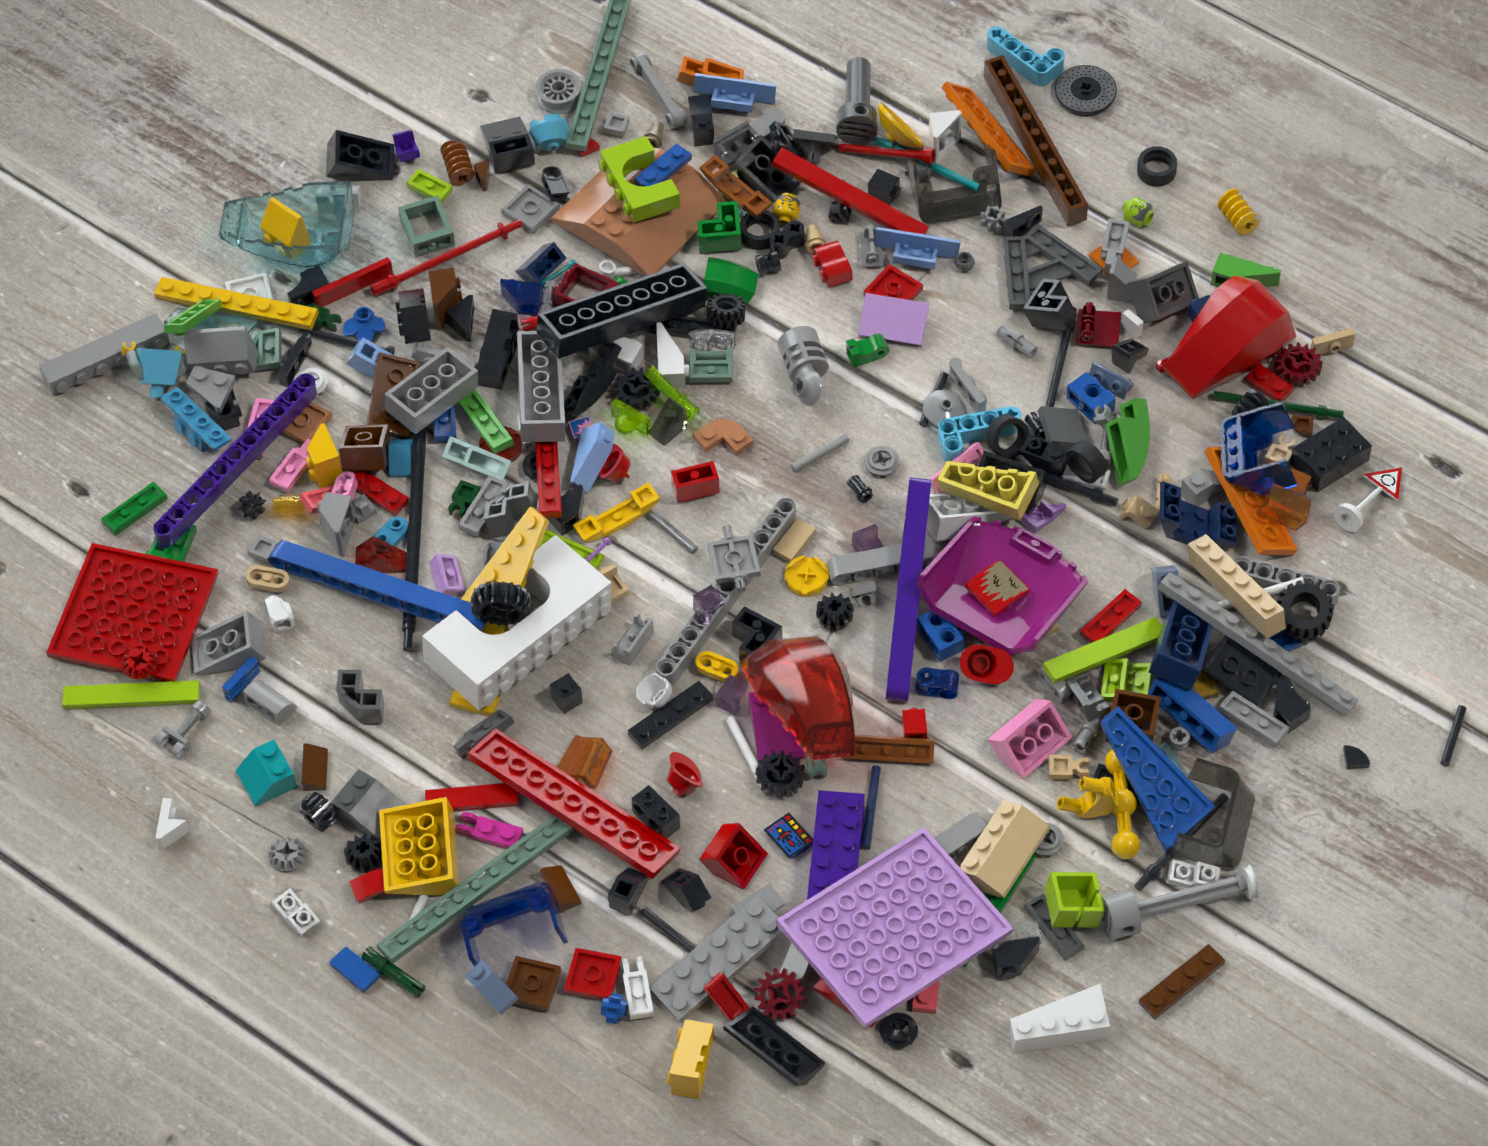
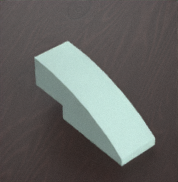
M452 436L449 437L442 455L444 458L500 480H504L511 460Z

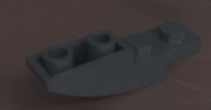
M605 342L598 349V354L593 364L588 369L587 376L579 375L574 381L573 388L568 398L564 401L565 415L578 416L601 398L618 373V370L613 365L622 347L616 343Z

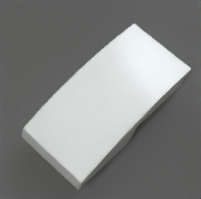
M1172 859L1169 866L1167 884L1191 888L1218 881L1220 867L1199 861L1196 865Z
M291 888L272 901L271 905L301 936L320 922L306 903L303 904Z

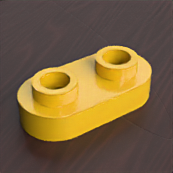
M703 651L697 655L695 661L696 669L699 673L723 683H731L738 678L739 668L735 661L711 651Z

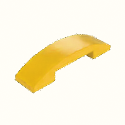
M648 482L630 492L631 497L597 517L594 518L591 514L573 524L574 529L583 542H591L609 536L632 524L652 509L660 501V497L651 484Z

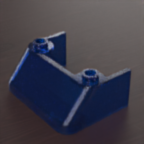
M1282 401L1229 416L1220 423L1222 474L1227 482L1259 495H1267L1298 486L1286 459L1258 466L1257 451L1266 449L1272 444L1273 434L1294 428Z
M537 882L471 906L464 912L460 927L468 957L473 966H476L481 961L474 937L479 936L484 928L531 911L534 913L549 911L555 931L564 944L568 943L555 894L548 883Z

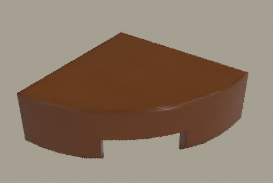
M1292 415L1291 424L1293 429L1305 438L1312 436L1314 417Z

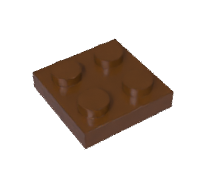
M515 956L506 983L519 998L514 1004L548 1012L562 972L561 966Z

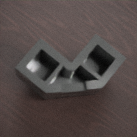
M529 481L507 486L502 491L503 495L496 501L491 500L486 504L484 520L492 538L508 536L514 529L515 519L522 518L529 507L537 510L538 500Z
M338 669L336 690L339 703L360 723H383L384 698L382 690L363 689L364 683L361 670Z

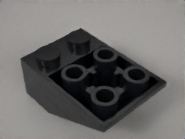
M520 116L480 125L495 174L535 165L534 148Z

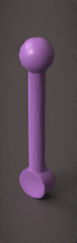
M608 537L604 538L603 543L585 560L589 563L605 546L611 544V539Z

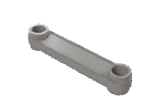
M646 52L638 53L631 57L630 64L635 73L639 72L662 108L669 128L677 129L687 123L686 115L682 108L678 109L653 71L648 54Z

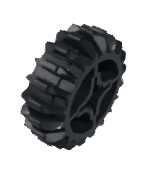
M495 580L493 583L486 582L485 585L480 584L479 587L474 588L470 601L472 614L477 619H483V622H489L490 625H516L517 622L519 623L530 614V610H532L530 593L527 592L526 588H521L519 584L514 585L513 582L506 583Z

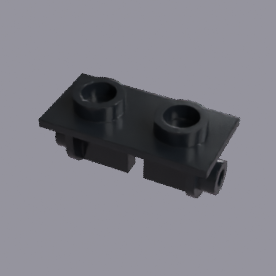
M831 198L832 205H830L828 215L830 221L837 223L839 220H843L845 225H848L851 208Z

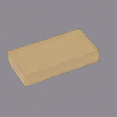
M797 518L774 547L773 554L791 562L814 536L816 528Z

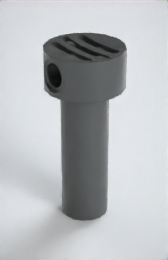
M862 57L852 58L847 63L845 104L837 112L836 133L839 139L851 145L867 144L877 135L878 113L870 105L871 64Z

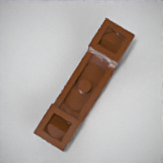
M716 155L700 166V170L706 178L728 200L738 201V207L746 213L758 217L772 205V202L758 190L754 192L731 173L729 166Z

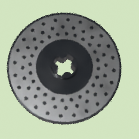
M1079 65L1067 69L1058 77L1055 84V96L1060 105L1066 110L1079 115H1094L1105 111L1113 104L1117 93V86L1113 77L1105 70L1091 65Z

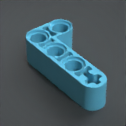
M996 26L988 30L987 50L996 57L1004 55L1009 66L1034 85L1046 86L1063 72L1065 60L1063 50L1051 48L1040 56L1003 28Z
M1004 407L941 420L938 424V443L944 461H952L963 452V444L986 440V431L989 424L995 418L1001 415H1012L1021 420V411L1016 407ZM1013 424L1005 426L1001 430L999 437L1017 434L1016 426Z

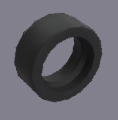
M1152 146L1140 153L1137 163V175L1141 181L1151 186H1164L1174 180L1177 172V158L1172 151L1165 147ZM1153 160L1165 162L1169 169L1163 172H1153L1147 169L1145 164Z
M765 210L758 217L746 213L740 222L741 241L751 249L763 250L770 248V236L780 231L778 218L768 210ZM763 223L769 225L772 231L766 235L756 236L749 233L747 229L753 224Z
M1001 415L989 424L986 431L987 445L994 453L1002 457L1015 458L1021 455L1020 450L1030 434L1029 428L1023 420L1012 415ZM1013 424L1017 428V438L1012 446L1003 449L998 443L1000 432L1005 426Z
M1078 441L1066 452L1065 458L1069 468L1082 481L1094 483L1107 472L1108 466L1103 454L1097 447L1087 441Z

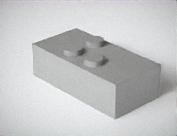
M446 347L385 393V410L414 434H417L478 387V370L449 347Z

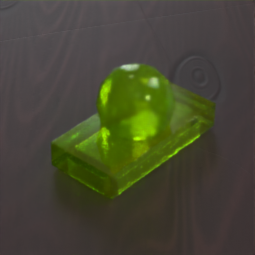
M617 399L613 400L611 403V414L616 419L614 422L616 431L619 434L628 435L635 429L648 436L651 432L650 417Z

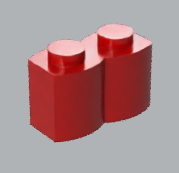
M838 240L814 248L812 261L814 266L820 269L819 276L822 283L826 282L830 288L853 280L852 268Z

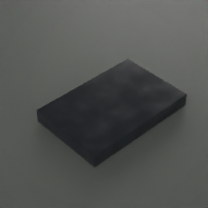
M1227 635L1222 638L1203 663L1201 669L1202 673L1229 692H1236L1257 707L1282 674Z

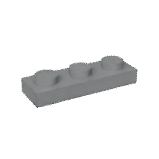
M489 475L459 522V530L479 537L486 526L484 520L486 504L491 500L496 501L503 495L502 491L509 486V483Z
M1234 691L1219 706L1221 713L1274 747L1289 732V726Z

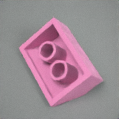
M1035 699L988 738V741L998 758L1024 779L1048 759L1049 754H1054L1073 737L1051 700Z

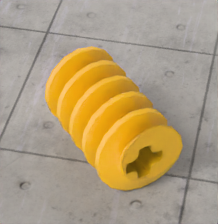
M1233 188L1220 197L1217 206L1238 235H1247L1257 228L1260 220L1256 219V213L1252 212L1248 202L1243 200L1244 198L1239 194V190Z

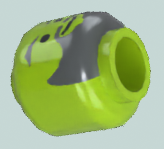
M1134 197L1130 201L1126 200L1122 206L1123 219L1137 228L1148 226L1154 217L1152 205L1139 197Z

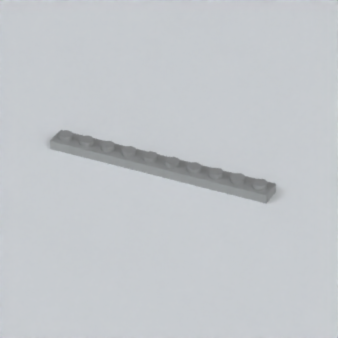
M1170 572L1159 583L1157 589L1343 715L1347 716L1359 699L1354 697L1349 691L1344 690L1331 679L1314 670L1312 666L1307 665L1295 657L1294 654L1277 645L1273 640L1266 638L1254 627L1240 620L1235 614L1230 613L1217 602L1203 595L1198 589L1193 588L1180 577Z

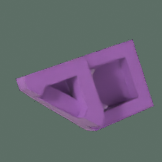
M1041 500L1040 505H1036L1032 513L1025 511L1021 522L1035 534L1056 519L1066 509V504L1052 505L1048 504L1047 500Z

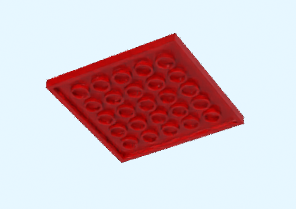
M91 543L46 651L47 656L124 673L121 664L123 656L128 654V650L133 651L137 646L140 649L147 647L150 651H154L158 659L156 671L147 678L162 682L177 681L219 575L218 569ZM141 658L139 661H135L136 666H138L140 663L144 664L143 659Z

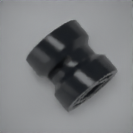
M776 250L769 252L768 255H755V263L760 276L767 275L770 271H781V263Z

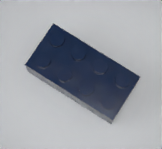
M1174 600L1163 620L1148 673L1191 691L1201 672L1213 626Z

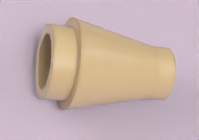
M809 225L806 228V250L814 255V248L826 244V241L817 225Z

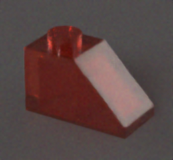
M372 536L356 546L355 564L381 573H405L407 552Z

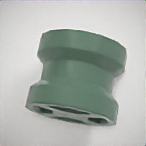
M821 753L816 757L806 755L808 777L814 778L815 775L827 776L825 753Z

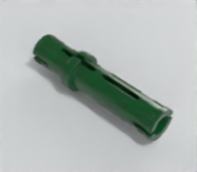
M371 946L365 949L368 954L363 952L362 960L375 967L380 975L385 974L414 995L415 998L421 996L419 990L422 993L425 991L426 986L424 984H421L395 964H391Z

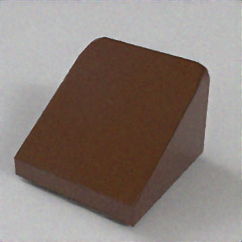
M488 159L474 164L475 178L484 192L488 189L490 177Z

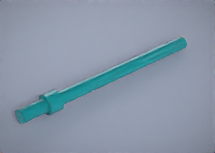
M876 135L872 142L884 148L908 150L898 145L896 141L892 143L889 139L887 140L879 135ZM910 159L924 167L927 165L920 162L919 159ZM935 162L933 165H928L933 171L976 192L981 188V184Z

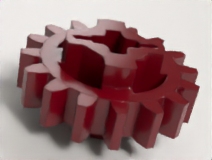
M1297 342L1296 347H1293L1290 343L1288 344V349L1282 347L1281 353H1277L1275 360L1276 374H1282L1281 378L1284 380L1288 379L1290 384L1297 382V386H1300L1301 382H1304L1306 385H1309V380L1315 382L1317 376L1321 374L1323 361L1320 360L1321 354H1315V348L1309 350L1308 344L1301 347L1300 343Z
M774 968L773 975L766 971V979H758L762 985L761 987H755L754 990L759 992V996L754 997V1000L761 1001L758 1009H766L765 1016L769 1017L773 1013L774 1020H778L779 1015H781L783 1020H787V1014L795 1017L796 1012L794 1010L796 1008L799 1010L803 1009L799 1003L800 1001H806V998L801 996V993L807 990L805 987L799 986L803 983V980L801 978L795 980L797 975L795 972H791L788 975V969L783 968L780 973L777 968ZM776 979H782V981H781L780 983H777V984H772V983H771L772 981H774V980H776ZM793 986L795 988V998L792 997L791 992ZM773 988L777 991H783V994H785V997H787L788 1000L784 998L782 999L780 997L778 998V995L775 991H773ZM766 990L768 991V993H769V998H770V999L768 1000V1003H767V1001H766V996H765ZM781 1005H789L786 1009L777 1010Z

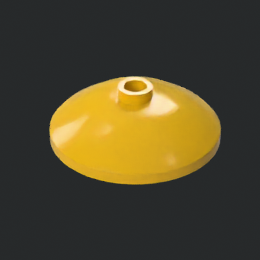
M882 102L878 105L880 122L887 131L885 136L892 143L897 141L906 147L923 149L926 146L923 140L889 107Z

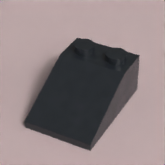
M335 130L327 143L326 177L345 182L393 180L394 144Z
M762 135L729 167L730 172L737 171L738 178L755 192L758 190L773 203L776 197L781 196L783 193L791 194L802 183L771 166L779 152L775 151L773 146Z

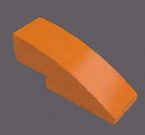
M684 56L679 66L676 81L694 85L695 73L743 80L745 70L710 58H705L704 62Z

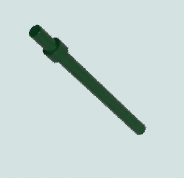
M1214 391L1213 399L1237 403L1244 395ZM1268 399L1266 405L1267 408L1317 415V418L1323 419L1325 417L1340 419L1344 416L1343 410L1330 409L1325 405H1318L1317 407Z

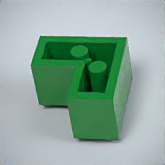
M738 201L718 202L717 219L697 221L699 253L742 250Z

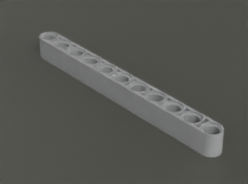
M787 497L778 500L752 535L760 569L772 554L774 547L796 521V503L791 498ZM748 578L744 580L746 588L753 578ZM735 582L716 584L656 665L657 674L666 678L671 686L676 684L743 593L742 588L741 593H738Z

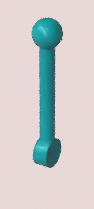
M573 259L570 260L568 265L544 279L540 286L545 287L547 280L554 279L569 268H572L577 262Z

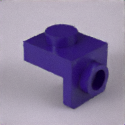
M412 130L392 135L396 154L400 162H412L420 157Z

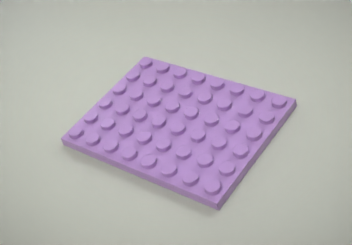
M925 828L904 839L776 920V925L864 1029L1009 936L1014 929Z

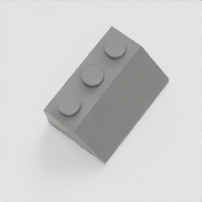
M245 326L188 330L187 334L184 335L186 360L191 372L193 367L196 366L226 374L255 373L259 352Z

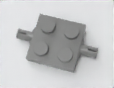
M725 525L722 527L725 538L719 541L708 542L716 584L732 581L735 582L738 593H741V588L742 592H745L744 580L761 576L752 535L733 536L732 527L727 525L726 528Z

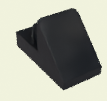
M1133 338L1116 343L1111 348L1112 363L1123 371L1131 373L1136 360L1146 356L1149 348Z

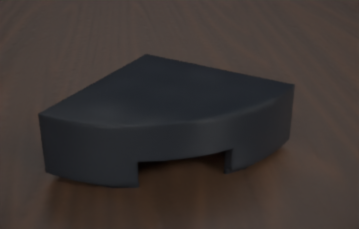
M1343 746L1346 769L1370 767L1369 758L1362 750L1354 746Z

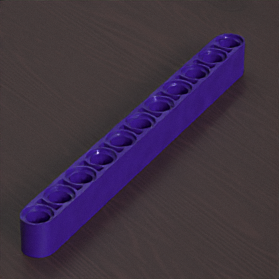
M309 373L299 375L160 517L153 526L155 540L159 547H171L316 398L317 388L313 375Z
M909 477L885 700L908 702L920 595L917 582L922 573L932 479Z

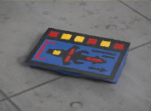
M789 812L763 829L788 858L797 857L813 844V838Z

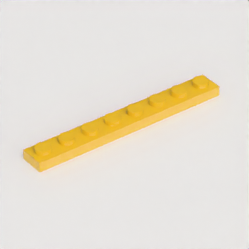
M161 277L154 292L156 299L193 306L200 300L221 299L222 308L217 310L219 312L306 330H312L319 314L317 308Z

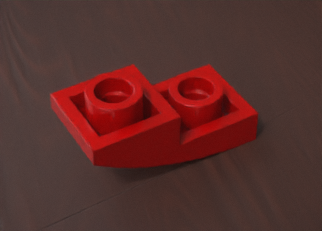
M383 868L368 872L349 881L356 901L359 904L380 893L383 896L387 895L384 891Z

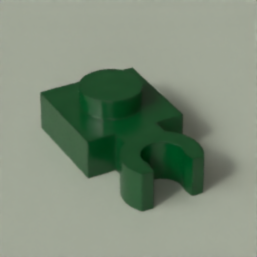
M310 303L308 307L317 308L319 312L313 328L321 330L323 326H326L328 330L336 332L337 326L332 323L338 322L341 324V316L338 314L330 315L329 309Z
M460 480L451 496L453 503L448 507L449 515H452L455 510H460L459 518L462 519L466 513L465 508L470 507L481 487Z

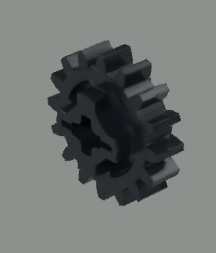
M632 367V372L624 370V376L618 375V381H614V396L617 397V402H623V408H626L628 405L631 406L632 411L635 407H638L641 411L644 405L650 408V402L656 403L657 397L660 396L661 388L657 375H652L651 370L644 372L643 367L639 371H636L634 367Z
M773 750L771 756L764 754L763 760L758 761L755 771L757 776L756 783L761 784L762 791L768 789L769 796L776 793L777 798H780L781 794L788 798L790 792L797 794L798 788L803 787L806 776L804 772L805 765L800 764L799 757L793 759L792 752L787 756L784 750H781L780 754H776Z

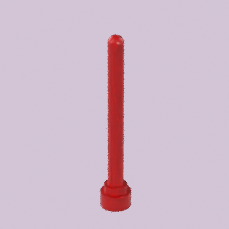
M839 144L837 147L840 152L919 159L920 162L927 165H933L935 161L934 148L913 151L851 144Z

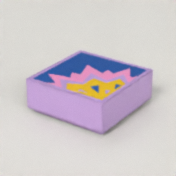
M589 416L568 422L574 443L579 442L582 429L592 425Z

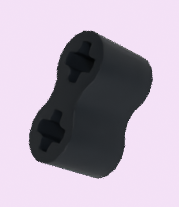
M793 220L788 222L782 231L773 233L770 236V252L776 250L779 259H784L792 249L801 247L805 241L803 223Z

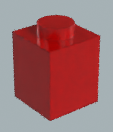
M910 708L902 710L903 737L927 739L925 709Z

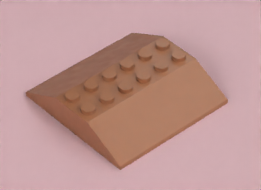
M654 148L655 161L666 151ZM686 164L668 179H672L680 193V208L633 223L629 215H625L622 202L617 201L614 188L608 185L605 172L600 171L551 218V221L638 273L647 276L659 272L698 233L697 221L712 220L717 215V203L727 202V200L694 167ZM647 167L629 173L625 179L635 185L634 178Z

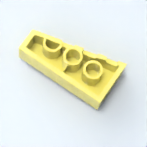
M946 461L937 479L941 491L1020 521L1039 485L1036 472H1018L1016 469L1001 470L992 466L978 467L975 464Z

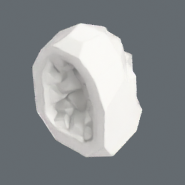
M274 595L265 599L273 631L280 633L291 630L295 626V621L290 604Z

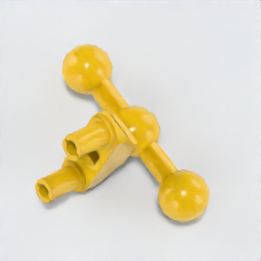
M1111 749L1105 757V765L1107 770L1114 775V784L1110 777L1095 779L1082 776L1079 780V790L1086 792L1078 799L1060 796L1057 800V809L1075 813L1077 817L1085 819L1109 815L1112 812L1117 816L1118 833L1112 838L1111 848L1117 857L1125 860L1135 857L1141 846L1138 836L1131 831L1130 815L1134 813L1137 807V799L1134 793L1128 790L1127 776L1114 750Z

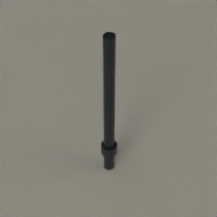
M1075 321L1072 322L1068 330H1062L1063 333L1045 407H1054L1071 333L1074 332L1076 325Z
M1050 473L1048 482L1088 496L1092 501L1098 503L1101 501L1115 507L1119 502V498L1105 494L1101 489H1092Z
M1221 793L1213 801L1214 809L1168 849L1154 864H1150L1146 868L1145 874L1134 885L1138 891H1142L1151 880L1155 881L1158 878L1161 870L1224 805L1228 800L1226 794Z

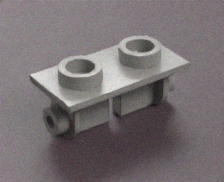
M872 224L867 225L864 232L859 233L862 267H883L882 247L874 246L877 229Z

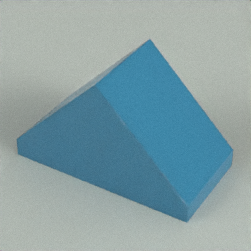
M392 439L388 444L390 478H411L413 439Z

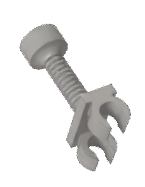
M1104 404V412L1103 408L1099 405L1096 407L1094 422L1103 427L1100 452L1106 459L1108 466L1112 463V454L1109 452V440L1105 424L1113 421L1116 417L1111 415V409Z
M197 700L191 707L193 713L177 732L164 726L162 731L158 732L155 736V744L164 748L171 739L176 743L172 748L173 755L178 759L183 758L187 750L189 751L191 748L189 740L185 739L184 735L187 734L197 720L200 718L206 719L211 713L210 708L202 701Z

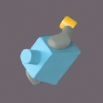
M123 342L121 352L126 356L135 377L140 381V384H151L150 397L161 398L164 385H175L187 370L185 348L182 352L178 348L179 345L174 350L140 348L134 351L136 347L135 342H131L130 348H127L125 342Z

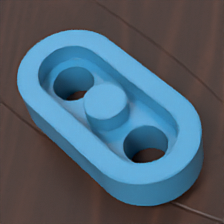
M393 517L388 520L372 538L374 552L379 555L391 553L408 535L407 521L402 517Z

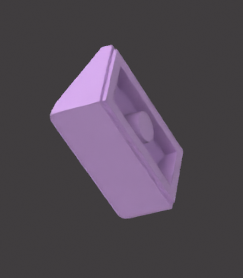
M436 554L430 561V569L436 591L450 596L464 594L465 590L456 556Z

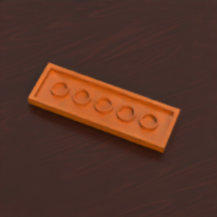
M946 81L941 87L946 93L945 97L955 104L956 110L962 112V116L968 121V126L978 133L979 140L989 147L990 154L1001 162L1000 166L1006 172H1015L1019 175L1032 177L1037 170L970 87Z
M1208 447L1204 453L1258 554L1294 555L1298 549L1243 448Z

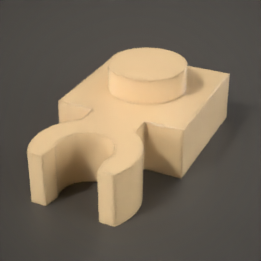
M1280 435L1278 443H1273L1265 456L1264 463L1269 464L1270 460L1287 466L1291 459L1295 439H1292L1290 443H1285L1283 441L1285 435Z
M1049 754V779L1072 780V774H1076L1079 777H1088L1089 769H1081L1080 767L1088 766L1089 759L1080 758L1077 761H1072V755Z

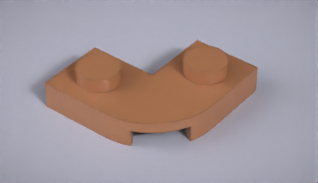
M730 419L714 420L693 433V439L705 452L724 442L737 456L754 445V440L737 422Z

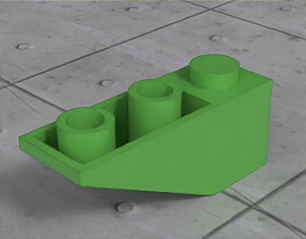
M1220 253L1212 271L1210 285L1219 287L1231 277L1238 275L1258 280L1264 287L1278 286L1281 270L1237 258L1233 255Z

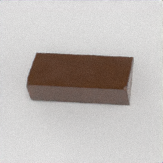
M303 743L301 780L303 791L326 790L327 748Z
M562 865L540 869L541 878L560 913L582 904Z

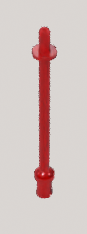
M516 220L505 226L502 222L497 223L498 229L398 275L388 274L386 278L370 284V289L375 297L388 290H396L399 283L496 238L502 237L504 240H507L508 233L520 228L522 221Z

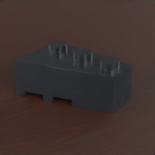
M424 288L399 291V300H395L399 333L400 336H404L405 344L431 341Z

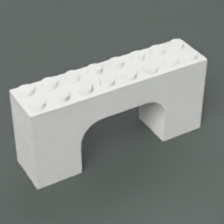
M556 535L536 550L532 569L529 568L525 578L527 580L525 588L544 604L512 629L498 635L486 634L479 631L458 611H454L422 636L424 663L478 711L484 706H489L501 693H506L514 683L524 679L532 669L541 666L545 659L552 654L558 653L562 646L567 642L573 641L580 632L590 628L598 618L607 615L611 610V582Z

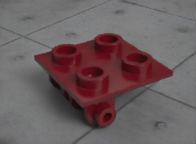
M1087 302L1083 309H1078L1075 344L1112 347L1114 344L1119 343L1121 312L1096 310L1092 302Z

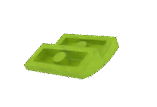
M1128 658L1114 659L1106 662L1101 697L1105 701L1113 703L1115 689L1148 694L1153 680V674L1148 673L1151 663H1130Z

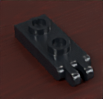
M306 332L298 338L295 345L289 349L284 363L279 365L277 375H279L280 385L288 387L309 354V349L312 345L310 333Z

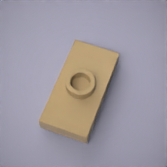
M1353 328L1313 338L1311 349H1316L1315 354L1324 355L1353 347L1355 332Z

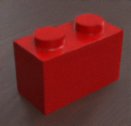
M714 461L671 471V483L677 503L720 493L719 476Z

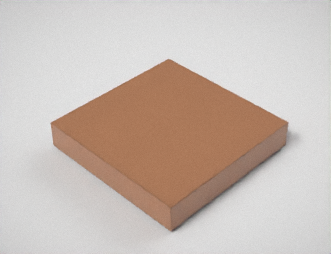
M311 402L281 434L303 445L307 438L312 440L320 424H328L333 417L332 412Z

